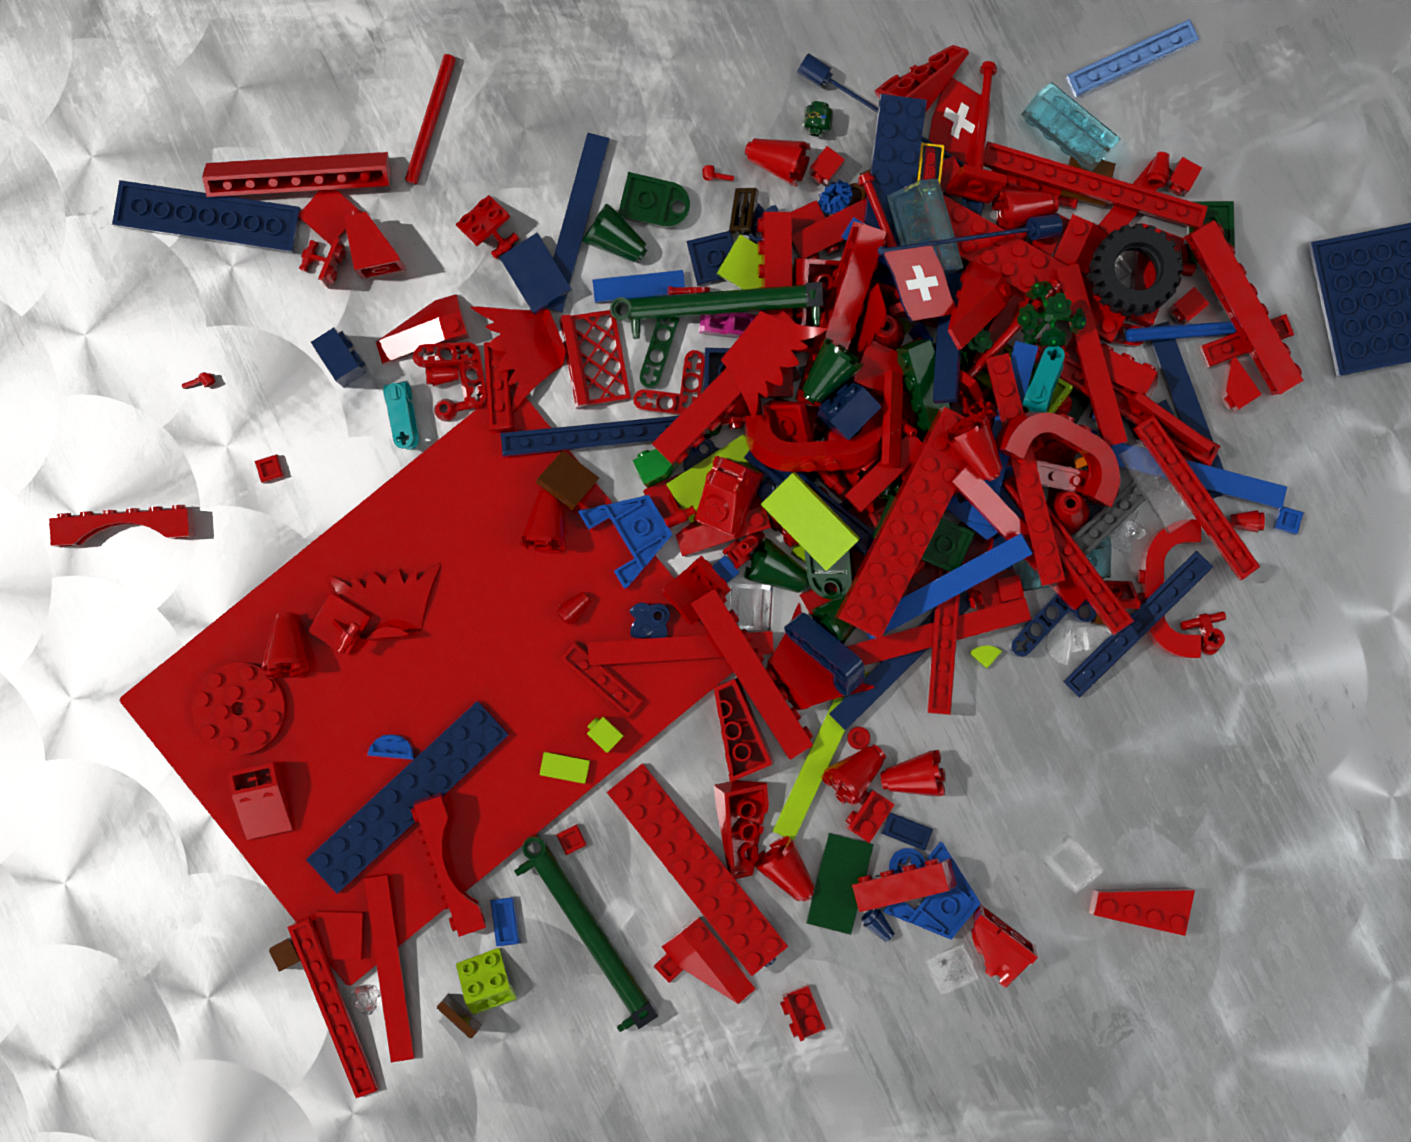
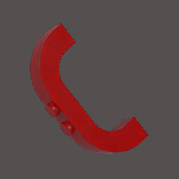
M878 410L861 427V432L850 440L783 441L771 431L769 415H756L754 419L752 416H745L746 443L750 452L757 460L768 467L780 471L811 472L853 469L870 462L880 452L882 448L883 410Z
M1026 412L1014 417L1002 428L995 443L997 450L1010 458L1024 459L1030 443L1041 433L1080 453L1085 458L1089 471L1088 480L1081 496L1097 505L1112 507L1120 482L1118 461L1111 447L1103 439L1091 433L1092 429L1082 424L1077 425L1073 423L1074 419L1064 414L1060 416L1047 412Z
M1197 519L1180 520L1166 525L1158 530L1147 542L1142 554L1141 570L1137 572V581L1141 583V593H1138L1140 605L1164 583V562L1169 550L1177 544L1201 543V525ZM1165 615L1146 633L1157 648L1169 655L1179 658H1201V635H1186L1174 631L1168 625Z

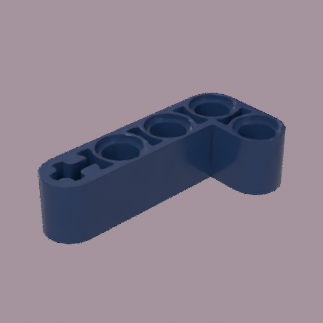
M1055 592L1032 616V620L1028 621L1010 640L1008 644L1009 652L1015 657L1027 656L1067 613L1075 621L1085 623L1095 618L1096 611L1087 599L1076 610H1073ZM1081 606H1085L1089 610V615L1086 619L1079 615ZM1049 607L1055 608L1057 612L1054 619L1047 617L1046 611ZM1034 623L1041 627V633L1038 636H1034L1030 630ZM1026 638L1033 641L1025 642V644L1022 646L1024 651L1016 650L1018 647L1016 642H1023Z
M800 613L784 626L787 636L833 674L834 686L840 694L848 696L864 682L865 667L862 660L806 613Z

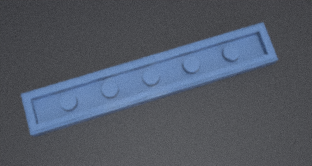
M1189 19L1070 73L1066 78L1075 97L1187 47L1197 42L1199 37Z

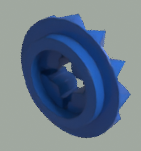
M840 179L836 183L831 181L830 186L824 187V192L819 194L820 200L818 204L825 213L835 214L843 210L851 201L852 188L847 182H843Z
M902 848L891 857L889 870L893 869L894 872L902 871L903 869L898 863H906L909 857L910 864H916V867L925 865V859L915 849Z

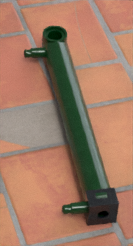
M813 282L806 283V285L635 298L619 297L612 301L610 312L617 320L631 322L633 339L640 338V320L810 308L813 326H820L821 308H827V292L825 283ZM627 304L628 312L622 316L620 308Z
M538 834L529 836L522 846V851L529 860L515 869V874L520 876L533 867L535 868L630 1013V1017L617 1026L618 1031L627 1030L634 1024H636L638 1029L642 1028L658 1017V1010L650 998L648 999L555 858L546 840ZM530 842H538L541 850L538 853L531 852L528 848Z

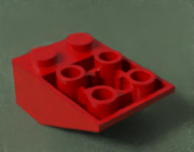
M279 761L227 772L231 795L247 840L293 830Z

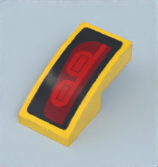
M921 143L916 191L932 193L933 190L939 192L944 145Z

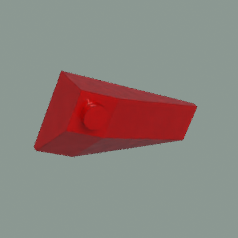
M951 45L929 57L928 63L918 67L916 65L910 67V72L900 78L898 75L891 77L874 90L875 95L880 98V94L924 99L927 100L926 111H928L968 56L969 50Z
M974 261L969 262L961 274L960 281L963 285L962 289L957 291L956 297L959 301L957 308L952 311L948 332L958 350L962 349L1006 306L1013 295L1010 284L1006 282L1002 274Z
M457 294L433 301L376 341L382 364L412 356L415 349L422 344L455 343L470 338Z
M756 493L737 538H733L696 521L678 532L675 536L682 557L770 529L769 519L765 508L761 505L762 500L758 493Z
M735 780L731 783L729 781L715 784V805L728 871L735 879L753 876L754 861L759 851L757 847L760 834H763L764 829L762 824L765 813L768 812L769 808L767 783Z
M695 917L661 946L675 965L737 1004L755 990L752 983L699 917Z

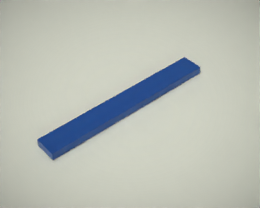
M1015 341L1011 364L1023 406L1038 346ZM998 409L996 412L998 415L995 417L992 427L995 441L1002 430ZM998 451L1003 467L1000 471V476L992 481L987 479L984 481L999 496L1009 456ZM972 505L968 521L990 527L991 524Z
M1124 443L1110 446L1117 458L1119 468L1168 480L1147 449ZM1186 460L1207 491L1279 510L1283 509L1287 486Z
M1020 533L901 598L883 635L1032 555L1033 551L1024 535ZM867 634L870 640L875 639V637Z

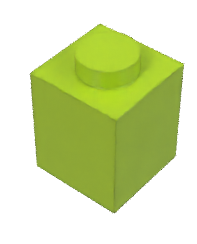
M596 717L588 725L590 731L587 734L607 753L624 736L605 717L601 719Z

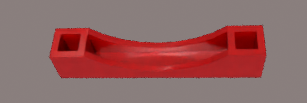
M173 505L171 510H163V507L160 506L148 507L149 511L140 512V508H128L126 513H117V510H103L101 515H94L93 511L80 512V516L71 517V513H59L57 518H49L50 546H81L96 533L124 524L146 526L169 539L195 538L193 510L186 508V505Z
M440 792L415 801L411 812L414 821H419L422 828L419 831L422 844L427 843L429 852L426 855L430 866H435L437 874H434L436 885L438 888L442 887L444 896H441L444 908L445 910L449 909L452 915L449 918L452 931L457 930L460 937L486 928V921L479 901L466 893L457 884L446 865L443 853V832L449 813L442 793Z

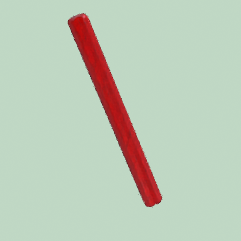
M444 54L405 176L406 182L411 184L418 183L456 62L455 57L450 54Z

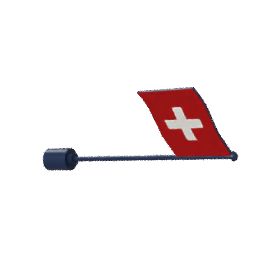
M810 53L806 55L797 70L799 75L818 87H821L822 84L826 86L829 82L878 113L876 106L831 78L833 74L830 72L832 67ZM952 77L941 92L932 116L929 137L926 139L922 136V142L944 145V155L946 157L955 156L960 166L964 164L974 166L981 95Z
M1057 214L1036 216L1028 219L1025 228L888 248L880 246L877 252L884 257L893 275L901 304L908 318L914 321L951 315L953 309L957 308L951 297L943 268L932 246L1026 232L1032 240L1053 238L1061 235L1063 224L1060 216Z

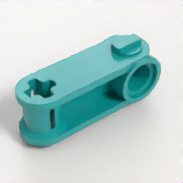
M1049 346L1045 349L1033 380L1027 389L1023 406L1028 407L1031 412H1047L1053 392L1063 370L1065 353L1059 346Z
M408 381L384 385L383 394L387 405L394 444L401 449H415L420 442L411 386ZM407 435H408V436H409V439L406 440V443H405V442L403 441V439L406 438Z

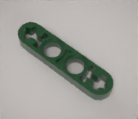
M680 317L671 318L670 324H674L673 328L667 324H660L661 321L666 323L667 318L657 319L639 377L640 383L647 389L657 387L660 382ZM661 329L668 330L670 332L669 339L666 341L659 340L657 338L658 331ZM656 350L663 354L662 361L658 363L650 359L651 353ZM647 364L657 368L660 367L659 371L654 369L653 377L656 380L651 381L650 384H647L646 379L643 378L644 375H649L651 370L650 367H646Z

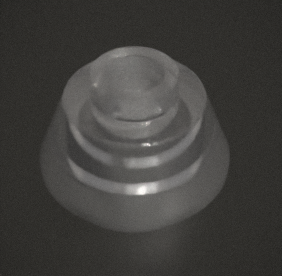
M365 984L357 986L351 991V1001L355 1008L363 1015L373 1014L380 1003L379 997H381V994L374 985Z

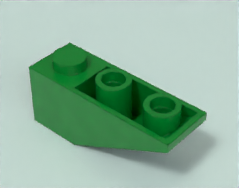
M657 449L642 451L633 460L639 476L647 488L668 479L679 465L676 463L673 466Z

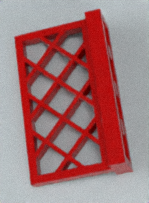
M610 310L572 316L570 314L562 315L559 323L563 344L566 349V360L575 409L630 399L617 322L611 315ZM610 316L611 326L607 331L596 324L600 317ZM585 320L591 325L585 335L576 329L575 321ZM593 327L604 334L598 344L587 337ZM606 336L615 342V349L612 353L600 346ZM584 340L595 347L589 357L580 350V345ZM597 349L608 356L603 366L591 359ZM610 359L619 364L620 370L616 375H613L604 368ZM588 362L600 369L593 379L584 372V367ZM601 371L613 379L607 388H604L595 381ZM620 373H621V378H622V380H620V379L618 378V375H619ZM586 380H588L589 382H591L588 387H587V382H586ZM614 381L623 386L624 395L616 396L609 391ZM592 384L604 392L599 399L590 400L588 390Z

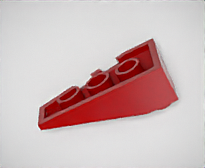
M1072 214L1053 258L1067 266L1079 263L1081 274L1087 276L1090 272L1089 263L1093 259L1092 255L1108 234L1095 223Z

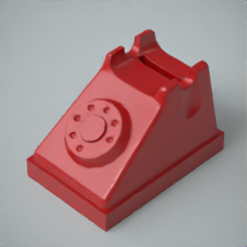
M715 456L712 462L713 467L706 475L698 509L693 520L733 538H737L764 478V474L724 457Z
M980 904L973 914L974 927L971 929L973 943L978 954L984 957L985 973L991 978L994 975H998L1001 978L999 984L1006 988L1030 964L1036 961L1038 958L1036 946Z

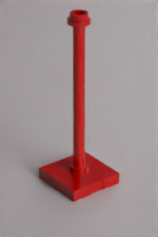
M985 61L980 67L983 83L974 166L964 164L948 183L946 193L989 204L995 198V195L1007 184L1008 175L983 169L992 76L997 73L996 64L992 61Z
M871 172L865 173L858 177V185L864 186L879 227L887 232L885 236L887 247H895L897 244L872 184L875 178L871 175ZM901 302L888 307L893 317L900 319L907 316Z
M1053 278L1050 281L1047 280L1052 285V288L1045 296L1046 299L1051 297L1052 294L1060 293L1062 288L1061 284ZM1040 297L1031 303L1035 311L1043 305ZM1017 319L967 372H963L960 369L958 393L971 403L979 402L981 398L986 401L977 381L973 378L986 366V358L994 357L1020 330L1022 326L1018 324Z

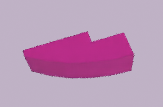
M749 313L700 316L699 333L739 338L757 315Z

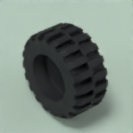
M1135 223L1132 227L1127 224L1121 226L1119 230L1115 229L1094 251L1093 259L1089 263V270L1091 271V274L1088 276L1089 283L1094 285L1092 289L1094 295L1101 297L1099 302L1103 306L1108 304L1111 307L1109 311L1113 313L1120 311L1122 316L1129 317L1131 314H1134L1135 317H1140L1145 313L1150 314L1156 311L1175 294L1176 288L1182 280L1180 274L1183 272V264H1179L1182 256L1180 251L1175 252L1174 247L1176 243L1173 239L1168 241L1165 238L1167 233L1163 230L1157 233L1155 232L1156 227L1152 225L1144 228L1142 223ZM1125 251H1137L1146 255L1151 260L1156 273L1155 281L1151 287L1139 291L1130 289L1120 282L1115 271V261L1120 254Z

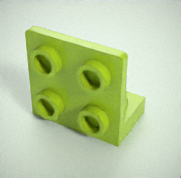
M499 948L456 963L465 1004L473 1015L517 999L515 990L508 981Z

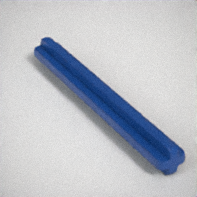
M1231 321L1131 328L1125 332L1127 342L1231 335L1236 332V329Z

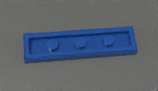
M683 270L592 279L595 303L612 302L619 297L635 298L667 295L668 286L685 287Z

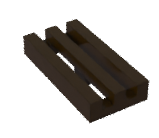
M735 188L729 231L732 234H736V232L740 234L745 232L753 233L759 195L757 188ZM742 194H744L743 204L741 207L740 226H737Z

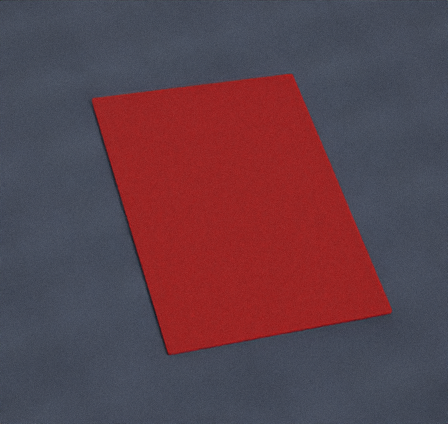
M516 384L510 385L512 405L517 388ZM526 397L512 411L513 430L489 431L487 401L484 402L482 406L458 423L120 697V703L295 922L311 917L315 927L317 911L364 912L362 960L328 959L331 967L347 986L353 985L376 966L364 884L365 877L388 874L398 946L403 944L445 909L441 896H444L442 887H437L434 879V874H437L435 866H430L426 853L429 852L427 843L422 844L419 831L422 828L419 821L409 827L338 894L306 861L313 852L413 761L411 759L367 755L370 746L376 739L390 734L402 736L411 744L415 759L477 701L508 732V737L443 796L449 813L443 832V853L452 877L466 892L520 848L529 836L537 834L733 673L724 657L602 665L644 701L628 719L559 659L573 641L588 653V642L650 639L649 636L646 638H634L630 635L631 626L636 618L630 614L629 610L635 604L641 602L649 605L661 603L668 607L670 618L666 623L668 633L665 638L710 634L700 618L693 624L688 623L663 594V588L675 578L656 555L629 587L624 589L614 570L633 560V555L610 518L589 530L578 512L583 509L612 504L611 500L597 483L573 510L563 503L566 551L560 549V553L536 552L533 546L529 545L528 549L520 545L521 536L538 493L544 490L536 483L537 478L562 452L503 457L500 433L551 428ZM570 450L564 451L572 458L577 460ZM441 563L428 595L422 630L410 635L368 640L362 639L359 636L348 655L338 652L335 648L308 632L329 595L334 593L339 596L327 575L339 579L351 588V578H355L365 588L370 571L377 574L385 584L390 573L397 568L405 583L413 571H416L418 580L430 568ZM583 592L591 602L574 623L571 622L567 625L558 616L556 610L559 609L560 604ZM659 611L655 612V618L661 619L662 613ZM281 612L294 613L295 619L298 620L308 657L309 669L304 672V677L292 678L290 674H280V677L276 678L282 687L286 706V717L282 729L269 745L257 752L231 755L217 751L201 738L193 722L192 701L199 683L208 673L224 664L244 662L262 667V661L276 614ZM237 702L233 705L236 715L244 713L245 706L243 703ZM596 717L599 719L605 717L624 735L608 753L587 734L590 731L588 725ZM544 752L590 760L586 783L540 775ZM279 761L293 830L247 840L231 795L227 772Z

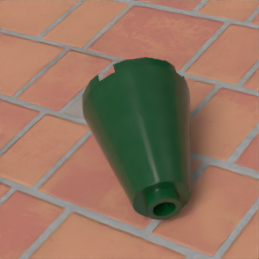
M609 204L604 205L582 239L587 245L631 262H635L637 259L641 261L647 252L645 248L646 242Z
M829 337L824 340L802 388L805 392L803 396L813 404L816 401L821 403L864 366L863 363H859V359L842 345L835 346L832 343L834 340Z
M765 538V541L761 540L760 545L753 551L752 558L749 559L752 561L751 568L746 566L744 578L752 582L800 593L802 590L805 591L809 586L807 571L770 539Z
M845 596L832 599L812 609V612H814L812 614L813 619L843 644L856 629V627L835 617Z

